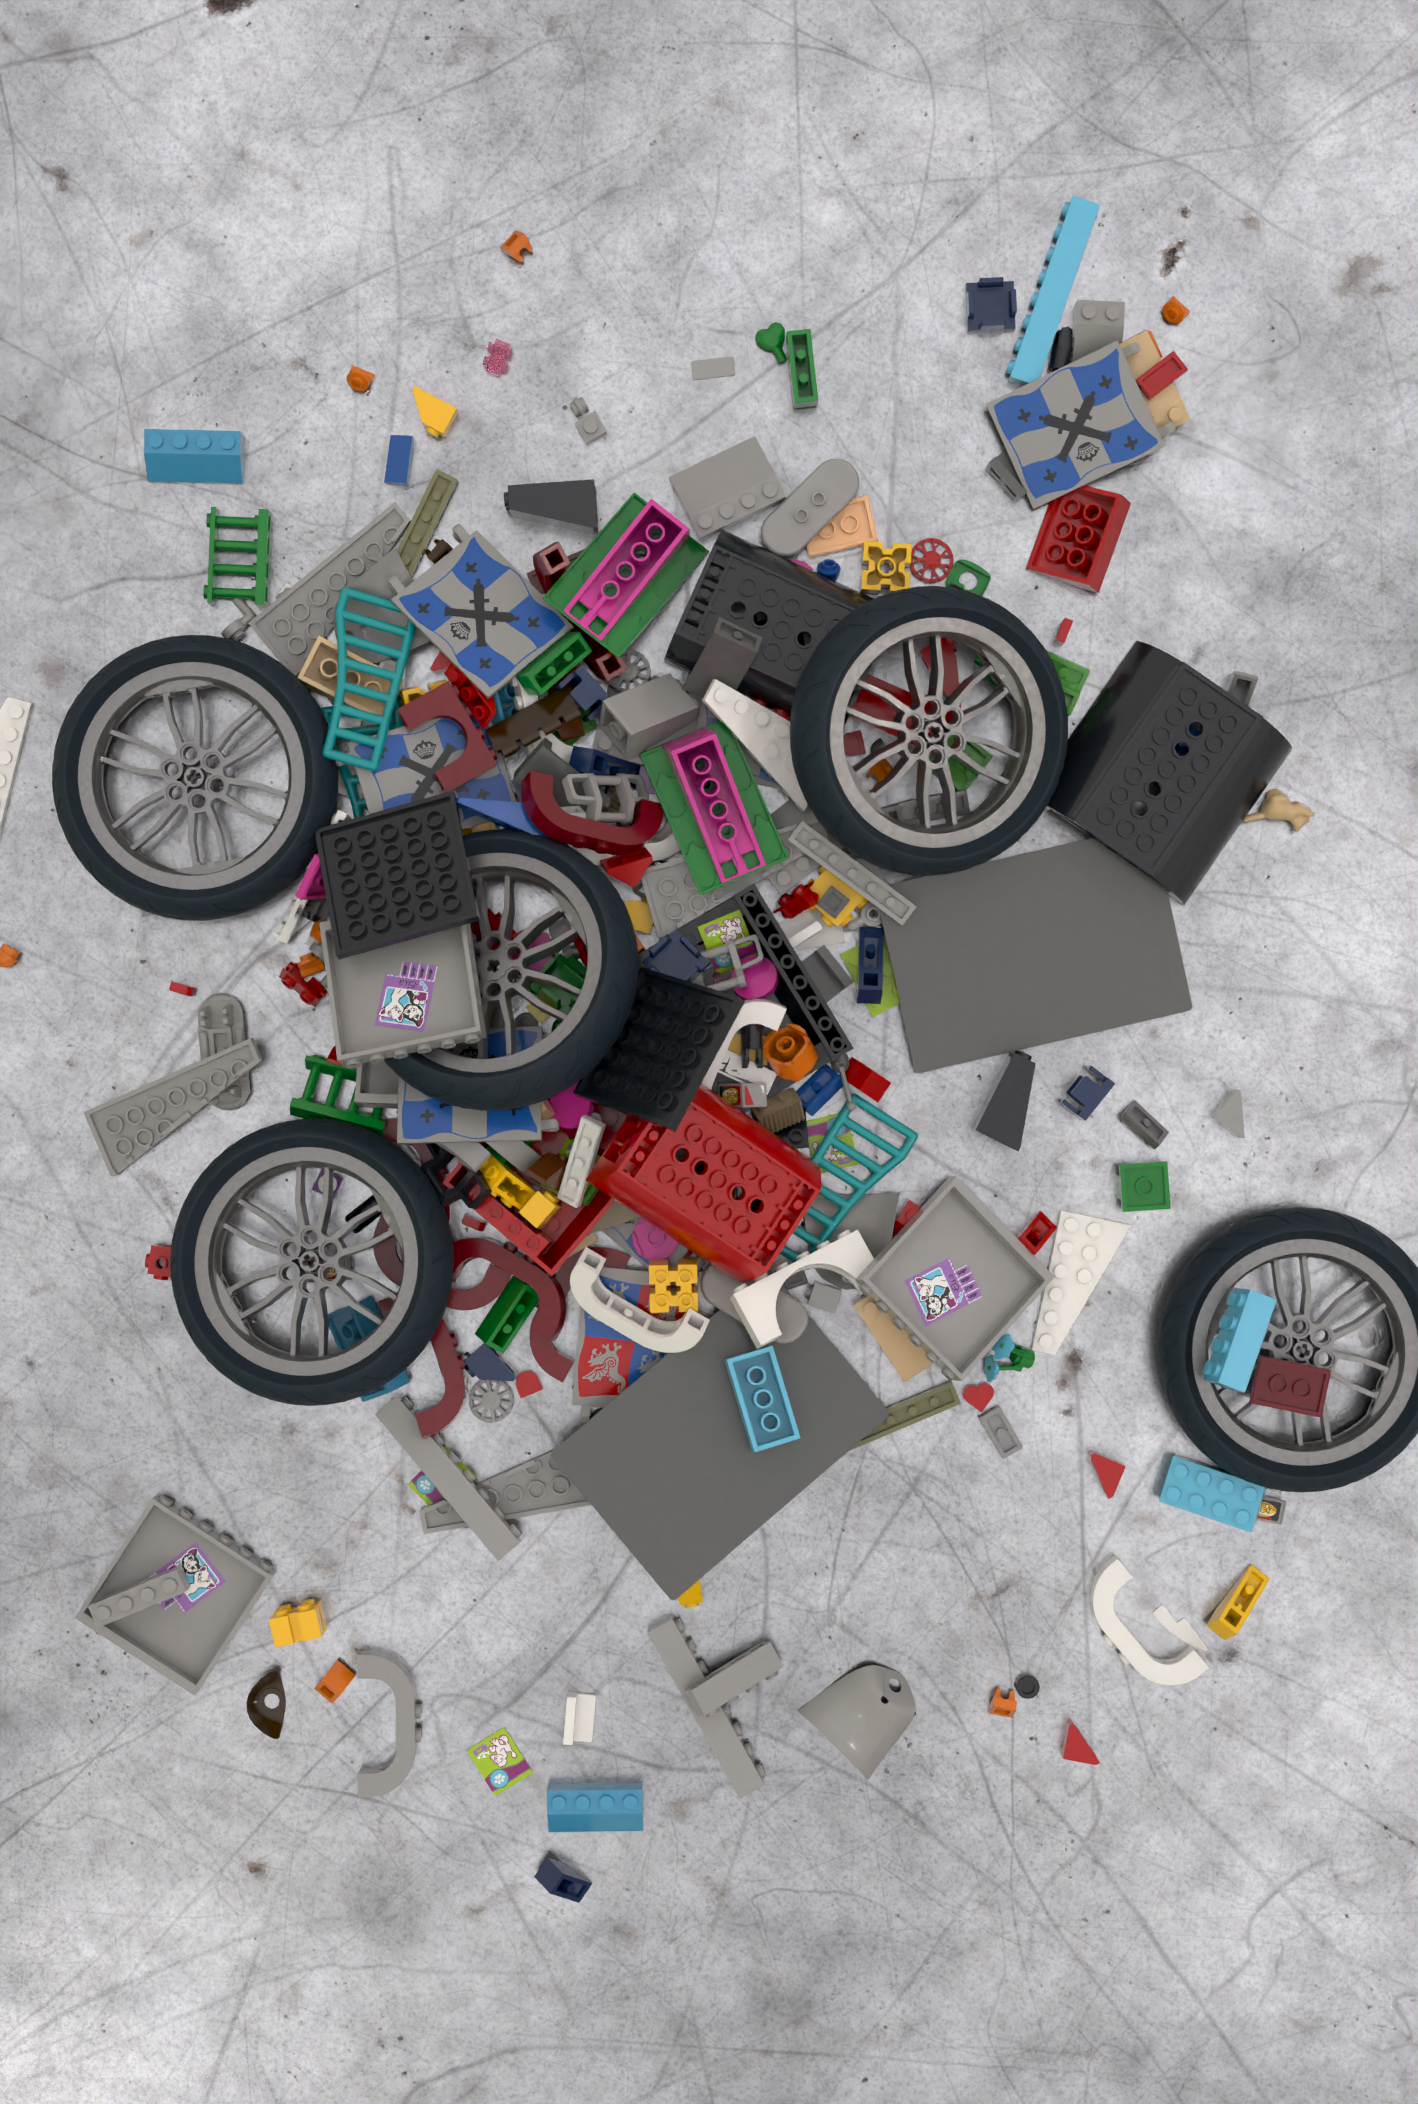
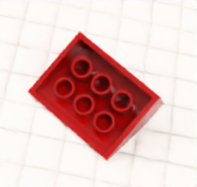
M1085 485L1050 501L1026 569L1081 589L1099 593L1131 503L1122 494Z

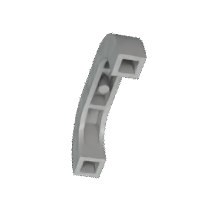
M359 1650L357 1654V1679L381 1680L394 1693L396 1702V1754L394 1759L383 1767L360 1769L358 1773V1798L381 1796L397 1788L409 1774L416 1757L417 1742H421V1728H417V1719L421 1718V1704H417L416 1687L410 1672L398 1659L387 1653L375 1650Z

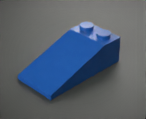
M456 798L458 808L501 827L547 837L529 819L523 803Z

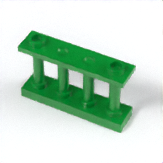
M211 507V513H207L206 517L207 528H210L208 585H204V599H207L209 605L215 606L216 597L248 598L255 601V605L258 608H267L271 512L268 509H259L258 515H255V517L219 516V510L216 507ZM219 526L254 527L255 530H258V537L254 541L218 540ZM218 550L253 551V553L257 554V561L253 565L217 564ZM217 573L252 575L256 577V586L252 587V589L216 588Z
M306 1055L305 1069L311 1071L302 1097L299 1099L292 1097L290 1115L303 1119L318 1118L347 1122L371 1130L383 1137L385 1121L380 1119L383 1108H373L371 1116L368 1117L359 1115L357 1113L359 1106L354 1102L355 1089L347 1110L343 1111L334 1107L342 1080L347 1079L356 1082L357 1069H349L327 1062L324 1057L318 1055L313 1057ZM320 1073L333 1076L326 1101L322 1105L311 1101Z

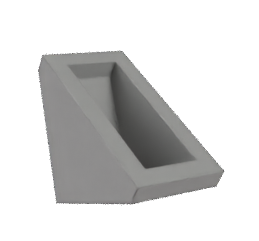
M1234 671L1229 674L1226 691L1248 706L1257 684L1258 676Z
M1232 1090L1211 1116L1235 1137L1245 1138L1241 1090Z

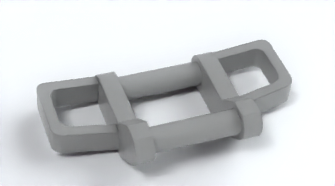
M584 773L568 774L562 779L568 802L571 804L588 805L586 819L598 822L631 824L635 805L641 799L649 800L646 784L641 775L618 773L615 776H603ZM572 782H582L585 796H579L575 793ZM630 783H634L637 786L640 797L633 796ZM598 785H615L621 804L619 812H601L603 801Z
M751 935L735 941L733 939L727 941L725 945L700 952L707 960L730 953L737 977L705 986L701 973L692 983L718 991H725L740 986V988L746 987L747 983L743 970L764 960L757 935ZM754 941L758 957L741 965L736 946Z

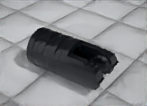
M1069 326L1062 327L1061 330L1056 332L1054 344L1051 348L1050 365L1048 368L1050 371H1055L1071 363L1073 331Z
M745 1025L741 1028L742 1068H748L750 1049H755L756 1067L763 1068L762 1025Z
M374 1195L370 1196L345 1216L346 1222L377 1205L378 1203ZM378 1212L362 1222L353 1230L354 1234L359 1233L382 1213Z

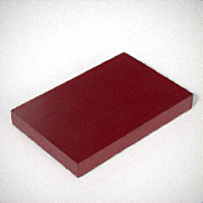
M1259 1355L1249 1403L1322 1418L1331 1370Z

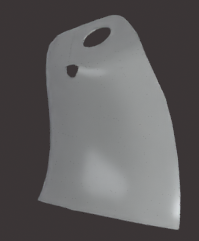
M394 547L349 588L391 600L396 596L388 586V580L392 576H396L405 588L413 582V579L406 569L397 548ZM352 598L348 599L346 611L406 628L408 618L403 613ZM336 603V605H335V607H334V611H333V622H334L335 635H336V639H337L336 620H335V610H336V606H337V603ZM345 620V629L352 632L354 637L400 650L403 637L367 627L366 633H363L360 624ZM417 627L410 650L430 641ZM347 645L348 651L371 663H378L392 658Z
M900 1192L892 1194H864L836 1228L829 1239L830 1244L838 1240L837 1236L842 1232L850 1230L852 1233L858 1229L875 1259L892 1240ZM836 1193L846 1200L852 1195ZM820 1194L817 1195L811 1205L831 1219L840 1209L839 1206ZM805 1214L806 1231L819 1238L826 1226ZM808 1243L810 1251L813 1246ZM815 1268L818 1274L829 1283L844 1290L856 1289L852 1283L843 1282L842 1275L831 1270Z
M871 1665L845 1675L810 1700L798 1712L814 1725L869 1780L875 1769L910 1725L914 1718L916 1705L910 1688L902 1674L889 1668ZM894 1678L899 1681L901 1685L900 1692H894L890 1689V1679ZM881 1697H886L889 1702L886 1704L882 1703Z

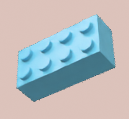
M1234 1288L1230 1292L1226 1302L1228 1305L1226 1313L1222 1315L1219 1321L1220 1331L1211 1344L1212 1354L1210 1360L1203 1367V1380L1229 1390L1245 1393L1277 1299L1250 1289Z
M773 1345L724 1359L751 1451L758 1452L800 1439Z
M1176 1454L1172 1458L1159 1502L1252 1532L1267 1488L1247 1482L1227 1471Z

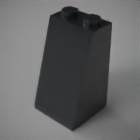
M594 479L508 485V492H504V505L506 511H510L512 517L592 535L599 533Z
M1020 1050L1016 1051V1053L1009 1052L972 1126V1129L1016 1151H1019L1021 1147L1036 1063L1031 1061L1032 1056Z

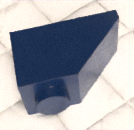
M485 1343L480 1345L464 1360L466 1364L465 1370L471 1377L477 1376L478 1379L512 1382L517 1378V1374L496 1350Z
M548 1857L534 1876L550 1894L580 1903L592 1885L590 1880L563 1862Z

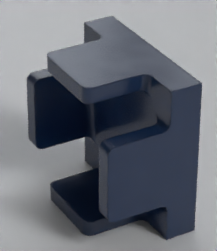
M1003 277L979 278V281L976 283H966L967 333L1015 331L1017 301L1014 281H1003Z
M580 665L560 679L553 688L559 690L568 682L571 683L573 690L570 691L569 695L584 711L589 707L592 708L582 718L585 723L591 721L602 710L603 700L610 696L590 673Z
M677 929L669 936L665 935L649 950L650 955L642 962L650 970L692 982L710 965V962Z
M1091 1065L1086 1069L1099 1079L1097 1084L1089 1077L1079 1075L1066 1091V1094L1079 1104L1077 1109L1065 1099H1061L1059 1102L1078 1119L1083 1121L1088 1119L1115 1085L1112 1080L1105 1077Z

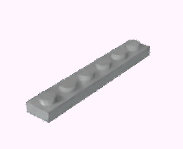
M801 820L787 838L788 841L902 926L917 907Z

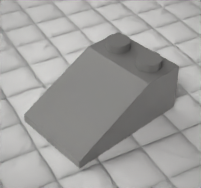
M1076 301L1073 317L1071 363L1117 340L1118 343H1122L1125 302Z

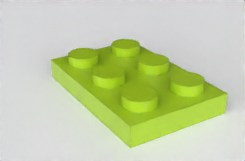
M884 935L881 1004H866L872 1017L900 1004ZM859 945L840 954L856 987Z

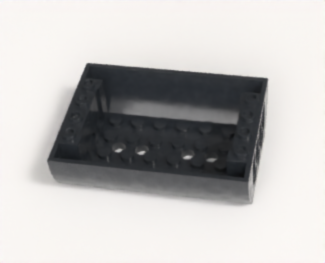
M722 530L714 543L674 632L664 661L688 672L692 671L713 632L716 621L721 617L763 637L758 653L736 691L751 700L758 699L767 704L766 707L774 711L776 708L783 710L791 718L794 695L800 677L819 643L844 617L874 598ZM738 602L742 603L745 607L744 614L740 616L734 615L731 611L732 605ZM761 612L766 615L767 623L765 625L758 626L754 623L753 617L756 613ZM805 632L810 635L811 643L809 645L802 646L798 643L797 637L800 633ZM873 662L861 675V681L865 682ZM854 687L848 707L853 709L861 688ZM845 714L844 725L849 717V714Z

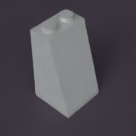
M669 673L603 700L599 727L628 761L695 721L699 707L697 701L682 689V683L677 679L675 680Z

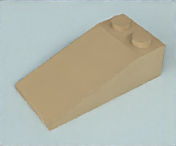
M1147 331L1119 343L1121 349L1134 342L1139 345L1140 351L1126 358L1135 380L1162 360ZM1174 383L1170 384L1151 400H1148L1140 390L1157 429L1170 422L1174 423V426L1177 427L1190 420Z
M318 636L297 678L308 689L334 700L337 685V645ZM347 650L348 659L379 667ZM347 668L346 682L388 694L391 685L390 680ZM404 679L401 681L400 689L405 681ZM345 692L343 705L381 716L386 704L349 692Z
M864 1295L854 1301L853 1305L902 1380L906 1382L931 1366L933 1363L925 1357L926 1352L920 1346L916 1347L910 1342L908 1333L904 1329H898L892 1323L893 1318L888 1313L881 1312L875 1306L876 1301L871 1296Z

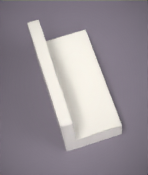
M810 909L804 910L792 919L787 918L779 923L793 948L823 930Z
M568 1692L563 1744L573 1745V1741L592 1742L596 1703L595 1694Z

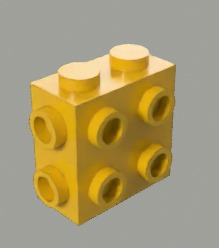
M822 866L818 870L821 875L815 881L811 878L805 885L812 881L814 882L810 889L818 894L819 900L832 885L850 901L836 919L817 904L809 909L811 911L817 909L823 914L820 919L830 928L832 925L838 927L840 924L844 927L854 917L850 914L857 906L861 909L868 900Z
M492 1154L479 1168L492 1190L491 1195L501 1197L500 1200L509 1208L514 1205L521 1210L536 1193L513 1169L501 1163Z

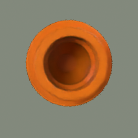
M5 943L0 948V967L7 968L18 962L17 957L20 953Z

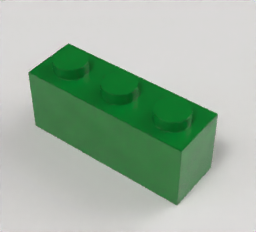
M811 329L787 331L786 343L794 408L817 406L818 392Z
M569 632L520 672L516 678L528 695L541 696L589 655L592 650L580 632Z
M513 1276L475 1332V1335L486 1345L504 1354L539 1301V1297L533 1287Z

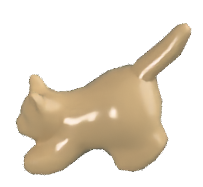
M1271 789L1266 793V799L1262 804L1261 811L1249 814L1243 819V822L1247 823L1265 818L1288 820L1292 823L1295 832H1298L1300 828L1310 821L1309 817H1313L1315 813L1311 811L1310 807L1301 802H1290L1288 796L1281 790Z

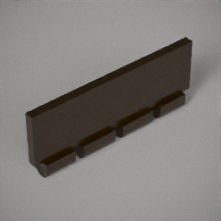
M570 684L485 729L497 753L503 752L505 758L520 750L518 742L521 741L524 747H527L541 739L538 731L543 730L547 736L563 727L560 719L564 718L566 723L569 724L582 717L578 710L581 707L569 695L570 691L573 690Z

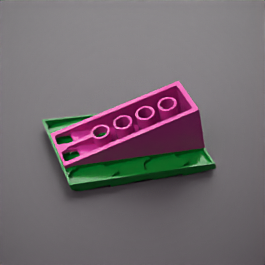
M634 492L546 593L543 599L619 659L709 551L690 536V530L686 525L653 499H650L647 503ZM640 553H643V554L646 555V557L643 558V559H638V558H637V556H638Z
M719 720L639 754L700 895L789 859L740 744L723 722Z

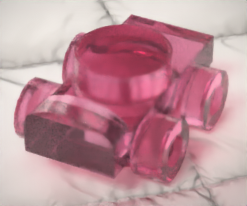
M498 339L495 340V343L489 342L487 351L491 352V356H485L483 360V365L487 366L486 372L500 376L501 371L506 372L508 362H505V358H510L513 350L509 348L510 343Z

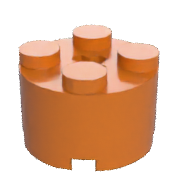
M786 1024L788 1027L779 1028L778 1031L772 1030L766 1036L763 1042L764 1056L778 1077L798 1082L814 1067L818 1060V1054L806 1031L801 1026Z

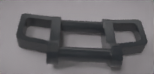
M425 1143L434 1159L423 1163L420 1169L428 1177L437 1192L442 1206H448L462 1199L468 1208L478 1209L492 1192L480 1169L475 1173L463 1165L467 1171L466 1175L454 1188L447 1191L435 1173L445 1168L455 1156L445 1149L439 1151L435 1143ZM478 1183L481 1192L472 1200L468 1192Z

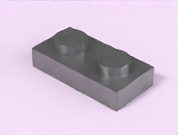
M1135 1100L1128 1105L1120 1116L1154 1150L1160 1146L1169 1133Z
M1000 1406L979 1417L1002 1459L1024 1448Z

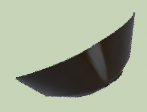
M273 1671L262 1677L251 1689L247 1698V1713L250 1720L261 1732L273 1739H278L285 1715L286 1697L280 1676L276 1671ZM268 1694L278 1696L279 1705L276 1708L271 1709L265 1705L264 1700Z

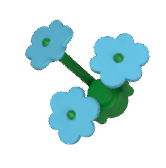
M1010 1334L1002 1335L992 1347L993 1351H995L994 1356L985 1357L984 1373L986 1374L987 1381L992 1382L996 1379L999 1371L1015 1370L1021 1372L1022 1368L1028 1369L1032 1367L1035 1353L1033 1350L1016 1345L1011 1340ZM1010 1355V1361L1014 1364L999 1365L995 1358L1001 1360L1003 1357L1008 1358Z

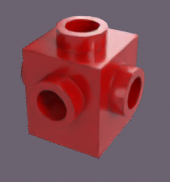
M153 1244L151 1245L150 1254H146L145 1267L148 1268L147 1274H153L154 1279L168 1280V1277H171V1246ZM161 1259H162V1260L164 1261V1263H165L164 1266L161 1264Z

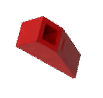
M451 663L444 672L445 676L452 685H456L462 700L483 729L486 728L497 713L493 696L488 699Z

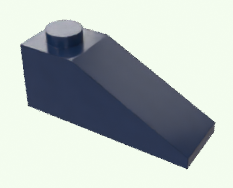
M573 746L569 765L581 774L593 773L594 775L615 776L618 773L639 775L641 767L596 749ZM630 783L631 789H635L636 785Z
M860 927L857 1003L881 1004L883 991V928Z

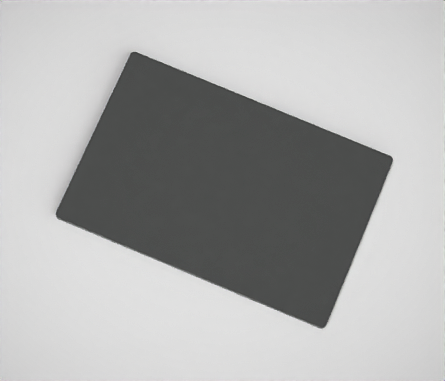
M1093 838L984 862L981 865L960 872L923 876L888 884L917 906L903 926L879 909L913 1065L917 1073L1178 1014L1192 1009L1190 992L1167 889Z
M768 1270V1276L773 1274V1272ZM782 1284L780 1290L793 1298ZM718 1310L709 1318L708 1326L702 1338L695 1346L686 1351L666 1354L551 1452V1457L670 1600H676L889 1416L888 1410L809 1316L806 1330L797 1340L787 1344L772 1341L765 1345H773L800 1439L758 1452L751 1451L724 1359L757 1348L744 1324Z

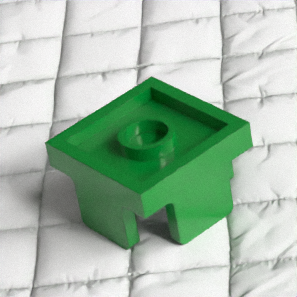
M559 954L556 958L553 956L539 972L554 976L578 989H582L587 968L572 955L566 959L563 955ZM533 983L529 989L542 1002L566 1015L569 1014L578 999L577 996L552 986Z
M1141 1161L1119 1164L1117 1184L1122 1212L1171 1209L1167 1161Z

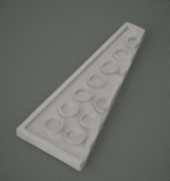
M396 502L248 623L280 663L295 676H298L318 636L326 638L334 627L333 611L339 599L341 589L343 587L349 588L367 570L383 558L410 524V519Z
M817 819L805 821L806 824L830 840L828 832ZM798 824L777 830L789 859L701 895L694 884L684 858L649 867L642 876L641 881L658 939L672 933L674 930L730 899L750 885L759 882L805 855L806 853L787 840Z
M254 1038L247 1039L83 1112L111 1177L122 1172L263 1059Z
M551 1452L476 1484L478 1489L482 1487L491 1498L488 1501L493 1507L498 1506L505 1513L506 1517L503 1518L504 1520L591 1505L551 1457ZM446 1499L420 1509L423 1534L468 1527Z

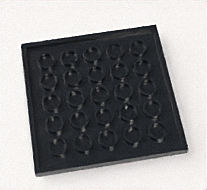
M454 791L315 829L333 941L338 959L480 921Z
M641 967L638 972L634 1001L621 1034L601 1062L584 1078L579 1080L573 1093L585 1100L676 1132L745 1001L738 996Z

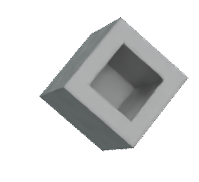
M814 1280L813 1285L808 1284L804 1298L808 1299V1305L835 1314L842 1290Z

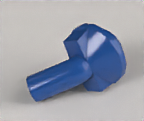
M827 559L817 565V573L830 579H837L839 577L841 567L834 560Z

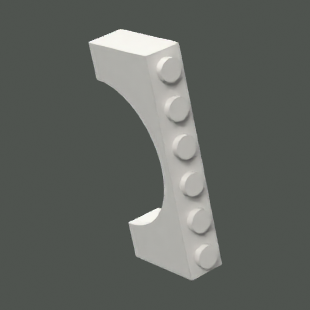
M858 1229L852 1233L850 1230H846L837 1236L838 1240L831 1244L827 1240L816 1247L817 1251L811 1254L806 1251L796 1257V1262L790 1265L788 1262H785L775 1268V1273L768 1276L766 1272L754 1279L756 1283L747 1286L745 1283L733 1290L735 1294L731 1296L730 1300L757 1349L778 1339L782 1335L776 1318V1300L782 1284L793 1274L811 1268L831 1270L845 1277L854 1285L860 1295L863 1294L858 1287L860 1285L855 1279L874 1258Z

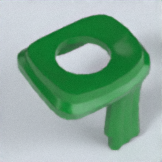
M959 559L954 563L947 576L946 587H953L983 596L991 576L979 565L965 559ZM966 571L973 572L977 577V585L970 590L964 589V584L959 582L960 575Z

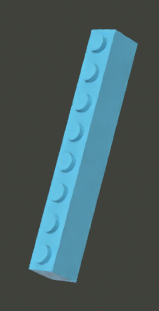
M1074 195L1070 202H1065L1061 213L1062 216H1065L1063 224L1057 225L1053 238L1057 239L1055 247L1050 246L1045 259L1049 261L1047 270L1042 269L1037 282L1041 284L1039 293L1034 291L1030 306H1033L1031 315L1026 314L1022 328L1026 329L1023 338L1018 337L1014 351L1018 352L1016 359L1010 360L1006 373L1010 374L1009 382L1024 386L1040 378L1100 204Z

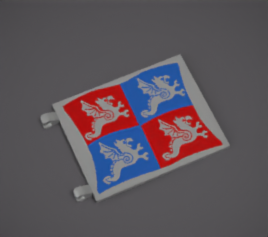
M602 1267L599 1273L602 1284L612 1293L651 1316L663 1321H676L681 1319L686 1313L679 1312V1306H670L669 1312L650 1313V1288H655V1284L649 1285L648 1270ZM671 1282L668 1287L675 1290L680 1286H676V1282ZM698 1282L693 1283L692 1287H698ZM582 1307L580 1311L572 1405H581L580 1422L586 1423L590 1419L591 1406L604 1408L668 1353L655 1351L638 1344L597 1320Z

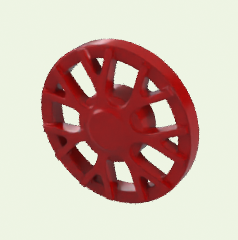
M927 538L921 540L912 549L910 569L913 575L922 582H940L948 576L953 567V553L950 547L939 539ZM932 542V551L927 552L925 543ZM939 545L945 548L941 555L935 551ZM916 549L924 553L922 558L914 556ZM949 557L950 563L941 564V558ZM921 562L923 568L916 571L913 564ZM939 566L945 572L941 577L935 571ZM925 570L932 571L931 579L923 577Z

